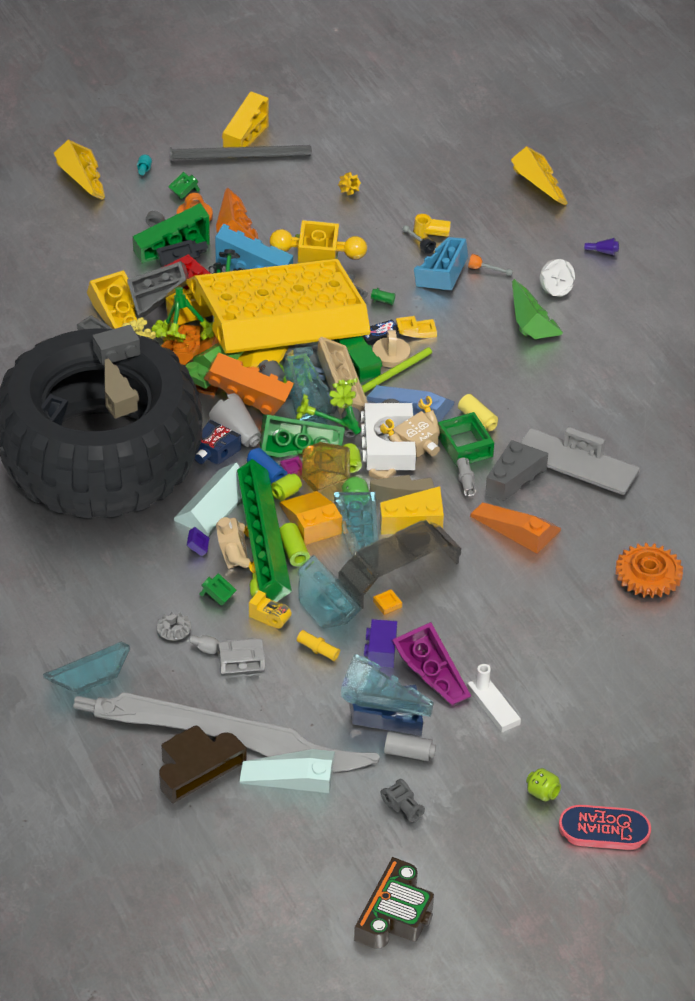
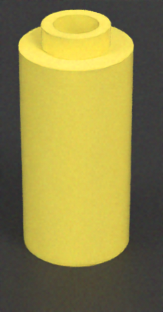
M467 394L461 398L458 403V409L464 414L475 412L487 432L493 431L497 427L498 417L472 394Z

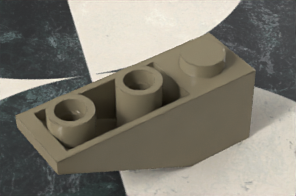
M108 358L105 359L106 407L116 419L137 411L139 396L137 391L130 387L127 378L120 374L117 365H113Z

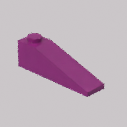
M431 622L392 640L402 660L451 706L471 697Z

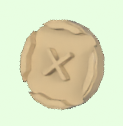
M387 330V337L376 341L372 348L375 355L380 357L384 367L393 368L410 358V347L404 340L396 338V330Z

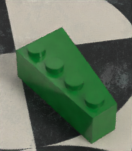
M199 203L132 236L134 253L142 264L158 259L155 252L157 248L187 240L195 241L196 244L206 241L207 245H209V214L202 204Z

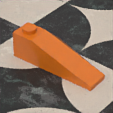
M229 188L225 190L216 223L217 233L222 225L226 224L230 226V230L235 232L239 230L245 233L244 236L252 240L258 239L256 229H251L252 221L245 214L247 210L241 198Z
M182 324L178 328V332L186 335V340H183L181 343L176 340L167 339L161 347L173 351L178 356L180 364L186 365L200 350L201 326Z

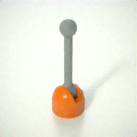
M472 254L468 264L470 269L475 270L483 266L506 273L507 276L513 274L511 269L506 270L483 263L478 255Z

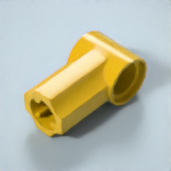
M418 214L415 217L413 232L420 238H426L429 235L449 237L451 221L431 219L427 214Z

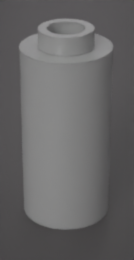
M388 731L384 748L385 754L429 762L430 758H434L436 745L433 744L432 739Z

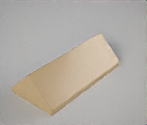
M320 337L318 339L317 355L330 390L337 392L336 389H333L332 384L338 383L339 380H345L346 382L347 380L357 378L358 382L355 383V386H352V391L356 392V397L352 399V407L357 408L359 413H361V411H364L365 403L368 402L347 347ZM337 406L340 417H342L341 414L342 412H344L345 408H339Z

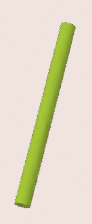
M427 347L362 385L363 392H368L376 387V385L385 382L431 355L432 349Z

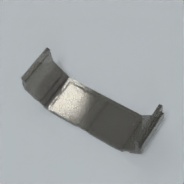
M427 520L419 521L388 538L380 539L355 552L354 556L338 572L340 587L360 609H363L364 595L378 577L440 548L455 564H458L461 547L440 525L433 522L429 524Z

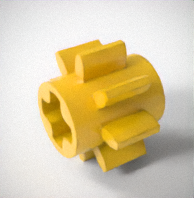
M348 172L339 177L338 186L341 193L347 192L349 196L359 191L361 182L357 177L358 175L352 176V173Z

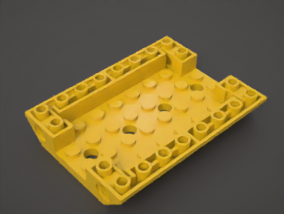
M338 259L197 275L186 281L198 305H208L213 314L212 330L225 354L318 342L320 337L333 340L370 335L366 303Z

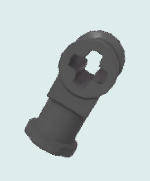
M401 778L396 780V784L389 788H383L380 791L386 805L392 807L397 813L402 810L410 822L419 820L425 812V807L414 800V793Z

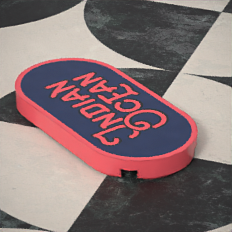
M574 805L564 810L561 814L559 831L562 836L568 839V842L577 846L635 850L640 848L642 844H646L649 840L651 824L644 814L633 809Z

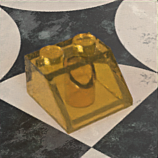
M318 442L303 449L302 478L314 492L350 478V449L346 446Z

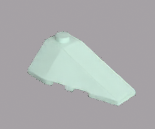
M310 749L243 761L239 782L240 784L329 793L335 751Z

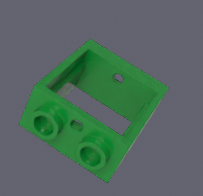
M475 412L438 422L440 430L438 439L456 467H458L456 462L460 458H468L469 464L493 457L495 443ZM471 431L477 442L457 447L451 436Z

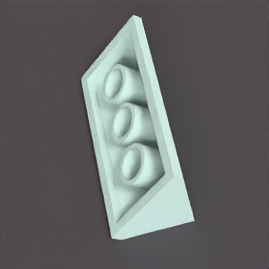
M234 463L219 469L174 517V521L191 529L196 527L209 537L216 529V523L221 518L227 517L242 501L237 469L240 466Z

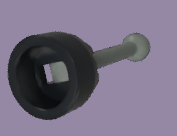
M408 225L403 226L404 232H408L420 242V248L423 252L430 254L435 250V241L430 238L422 239L411 231Z

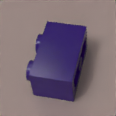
M372 619L371 628L366 629V640L369 641V644H365L364 657H368V666L394 668L396 647L392 640L397 638V621Z

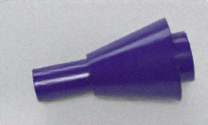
M611 238L597 243H585L584 249L596 250L615 256V253L619 252V241Z

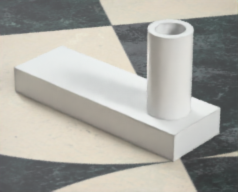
M480 664L477 668V679L468 682L467 689L501 733L519 726L521 718L490 681V666Z

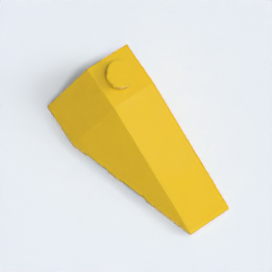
M67 140L54 152L57 165L66 171L89 194L103 200L105 198L101 182L98 180L100 173L96 172L98 163L92 150Z
M526 146L511 159L514 164L513 169L518 175L524 176L557 202L563 205L568 204L562 190L556 185L558 181L552 176L554 172L542 154Z
M124 270L91 280L87 289V295L95 310L104 322L113 329L123 327L124 323H129L133 320L137 322L134 309L135 304L127 282L128 277Z

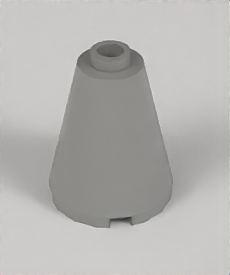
M235 393L227 395L229 399L218 401L208 416L211 420L240 434L241 444L245 447H255L261 440V433L241 398Z

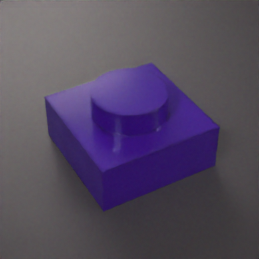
M193 527L189 530L187 546L200 556H203L208 551L210 538L196 527Z

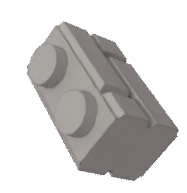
M249 638L243 641L227 640L219 642L221 674L265 670L262 639Z

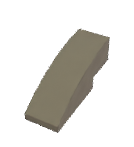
M410 475L370 480L369 493L370 498L388 501L435 488L432 478L411 480Z

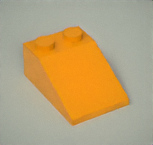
M318 491L280 502V507L289 522L295 523L298 526L305 545L342 534V515L335 504Z

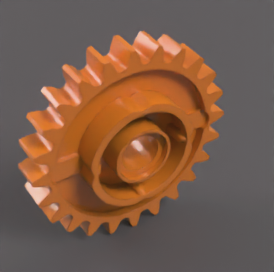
M645 543L644 547L640 544H637L636 548L629 546V551L623 550V555L619 554L616 561L615 574L618 575L617 580L622 581V587L628 586V592L634 590L635 595L642 593L643 598L647 594L651 598H654L655 594L661 598L662 593L669 595L670 590L676 591V586H680L683 577V566H681V560H676L677 554L670 555L671 549L664 551V546L657 548L654 543L650 547Z

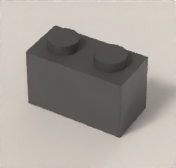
M131 324L92 335L93 351L102 365H105V359L108 358L113 363L140 355V339Z

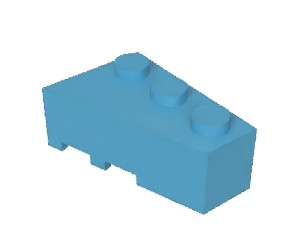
M448 237L435 249V253L431 257L427 256L421 266H416L414 268L416 287L452 290L468 258L466 239Z

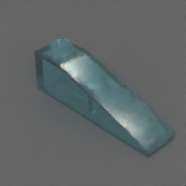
M354 654L341 687V697L345 701L362 707L431 717L434 705L432 700L412 687L405 688L398 682L399 678L393 674L391 677L380 671L381 666L375 662Z

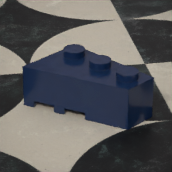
M416 685L350 692L349 707L352 724L422 736L423 718Z

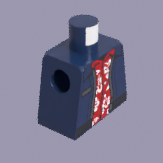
M210 419L202 429V440L198 452L195 454V460L200 464H204L207 460L216 465L221 464L241 450V435Z

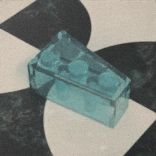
M307 354L287 356L283 369L286 380L294 383L290 396L295 415H297L298 406H301L304 394L308 396L309 406L328 415L335 414L338 406H333L330 403L333 398L330 396L329 388L326 384L324 385L318 376L319 373ZM306 413L301 419L317 417V415L314 414L312 416Z

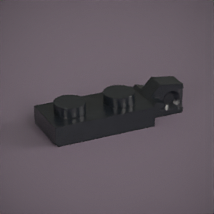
M187 240L157 248L155 252L162 268L188 254L193 259L201 256V253L207 252L208 245L206 241L196 244L195 241Z

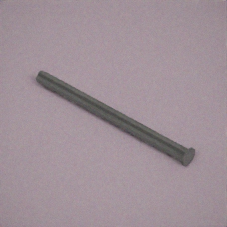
M311 145L172 149L170 147V162L174 159L311 155L312 147Z

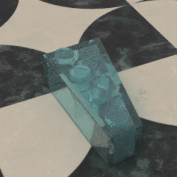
M334 492V504L342 515V532L356 568L378 569L379 549L375 492Z

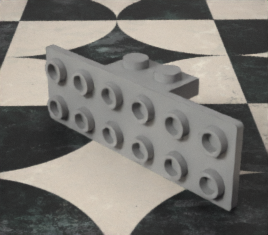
M571 427L566 429L564 440L530 428L520 442L547 452L548 468L625 495L640 470L637 466L604 455V439Z

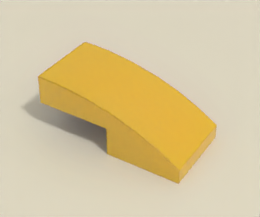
M415 316L396 318L399 334L415 338L437 337V330L433 319L416 321Z

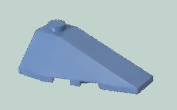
M376 385L367 396V400L374 403H382L387 399H396L400 403H412L413 416L420 411L425 413V410L418 406V402L422 399L423 403L428 405L426 396H430L432 399L430 409L434 411L438 422L445 417L455 401L429 391Z

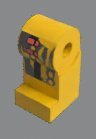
M260 590L249 601V617L274 628H282L292 615L291 610L285 604L276 603L266 598V593Z

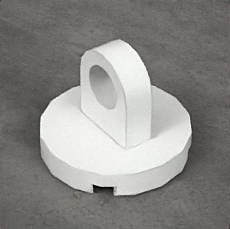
M553 259L543 266L539 279L544 291L551 296H563L572 289L575 272L569 262L563 259Z

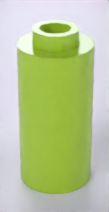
M295 523L283 524L280 527L283 547L291 565L298 567L306 564L310 559V554L298 526Z

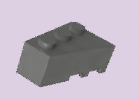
M180 261L127 279L139 317L144 318L166 301V297L175 293L176 287L184 288L187 286L186 281L189 279V275L184 263Z
M511 440L486 478L485 495L505 501L519 491L521 486L527 481L530 483L534 480V476L547 470L548 453Z

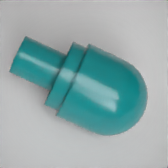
M141 155L138 159L137 169L140 175H144L151 168L152 159L149 155Z

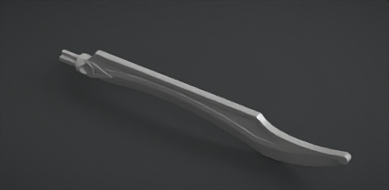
M122 692L119 696L112 699L98 697L97 700L81 696H77L74 699L73 708L93 712L94 717L107 720L166 726L184 730L197 725L207 735L213 737L229 732L234 734L248 749L266 757L310 749L335 751L332 773L354 770L379 762L378 753L345 752L321 747L306 741L294 729Z

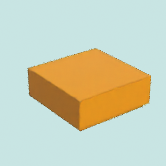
M392 589L373 596V602L383 615L402 608V601Z

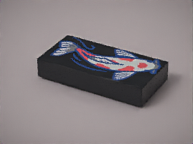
M391 319L370 326V335H364L363 337L368 345H373L376 341L387 337V330H396V337L401 336V334H399L396 323Z

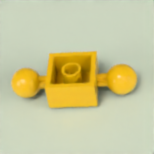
M302 220L300 238L292 237L291 233L285 229H278L271 234L269 240L270 246L272 245L285 252L289 251L291 247L298 248V263L336 259L337 251L344 252L352 260H359L367 252V244L359 236H352L345 242L338 241L339 224Z

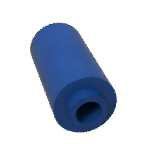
M261 448L253 449L248 453L247 462L253 459L268 470L271 485L288 474L285 469Z

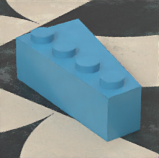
M226 224L222 225L215 236L216 263L226 264L227 258L219 256V252H224L225 249L235 250V253L240 255L238 259H231V270L238 268L247 270L293 264V255L272 245L268 247L259 239L255 238L252 240L244 236L245 233L239 230L237 232L230 230V226Z

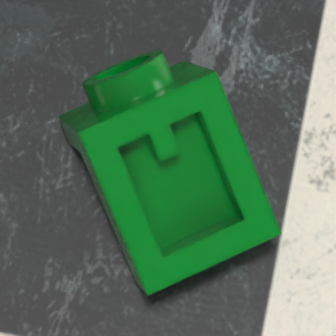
M185 172L168 186L180 199H183L192 189L197 192L200 191L197 185L199 183L193 175L188 176Z
M218 573L213 579L209 576L201 585L203 590L199 595L203 597L207 592L217 603L223 606L237 590Z

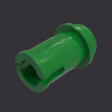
M373 288L371 300H374L375 303L379 301L393 305L396 295L395 293L382 291L380 288Z

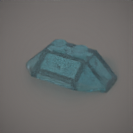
M312 555L298 569V576H300L298 585L299 601L323 629L347 624L362 609L354 596L315 555Z
M122 641L74 662L43 674V677L77 694H86L91 691V688L98 685H107L111 683L112 679L118 677L130 651V646Z

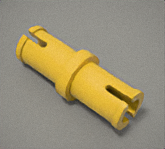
M302 630L297 637L298 643L312 649L313 653H320L332 661H335L340 654L339 648L326 643L322 637L317 638L305 630Z

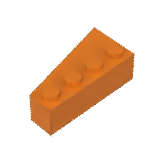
M219 352L213 359L204 377L212 386L223 389L227 394L235 393L246 405L259 409L265 415L273 416L285 403L294 384L288 380L286 383L278 380V376L270 374V376L264 375L259 372L260 369L254 366L244 367L243 362Z

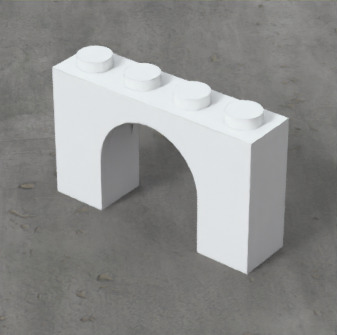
M365 403L364 411L360 413V421L364 423L361 424V436H365L362 437V449L366 450L362 451V461L366 462L367 470H415V442H392L378 437L382 433L380 426L383 423L385 424L387 419H391L394 422L395 428L413 416L412 403Z

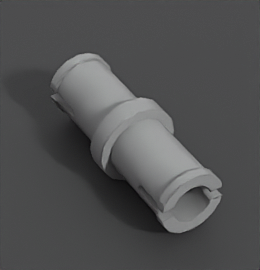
M460 458L456 462L459 470V481L462 483L464 495L473 496L477 492L474 484L475 475L471 471L469 459Z

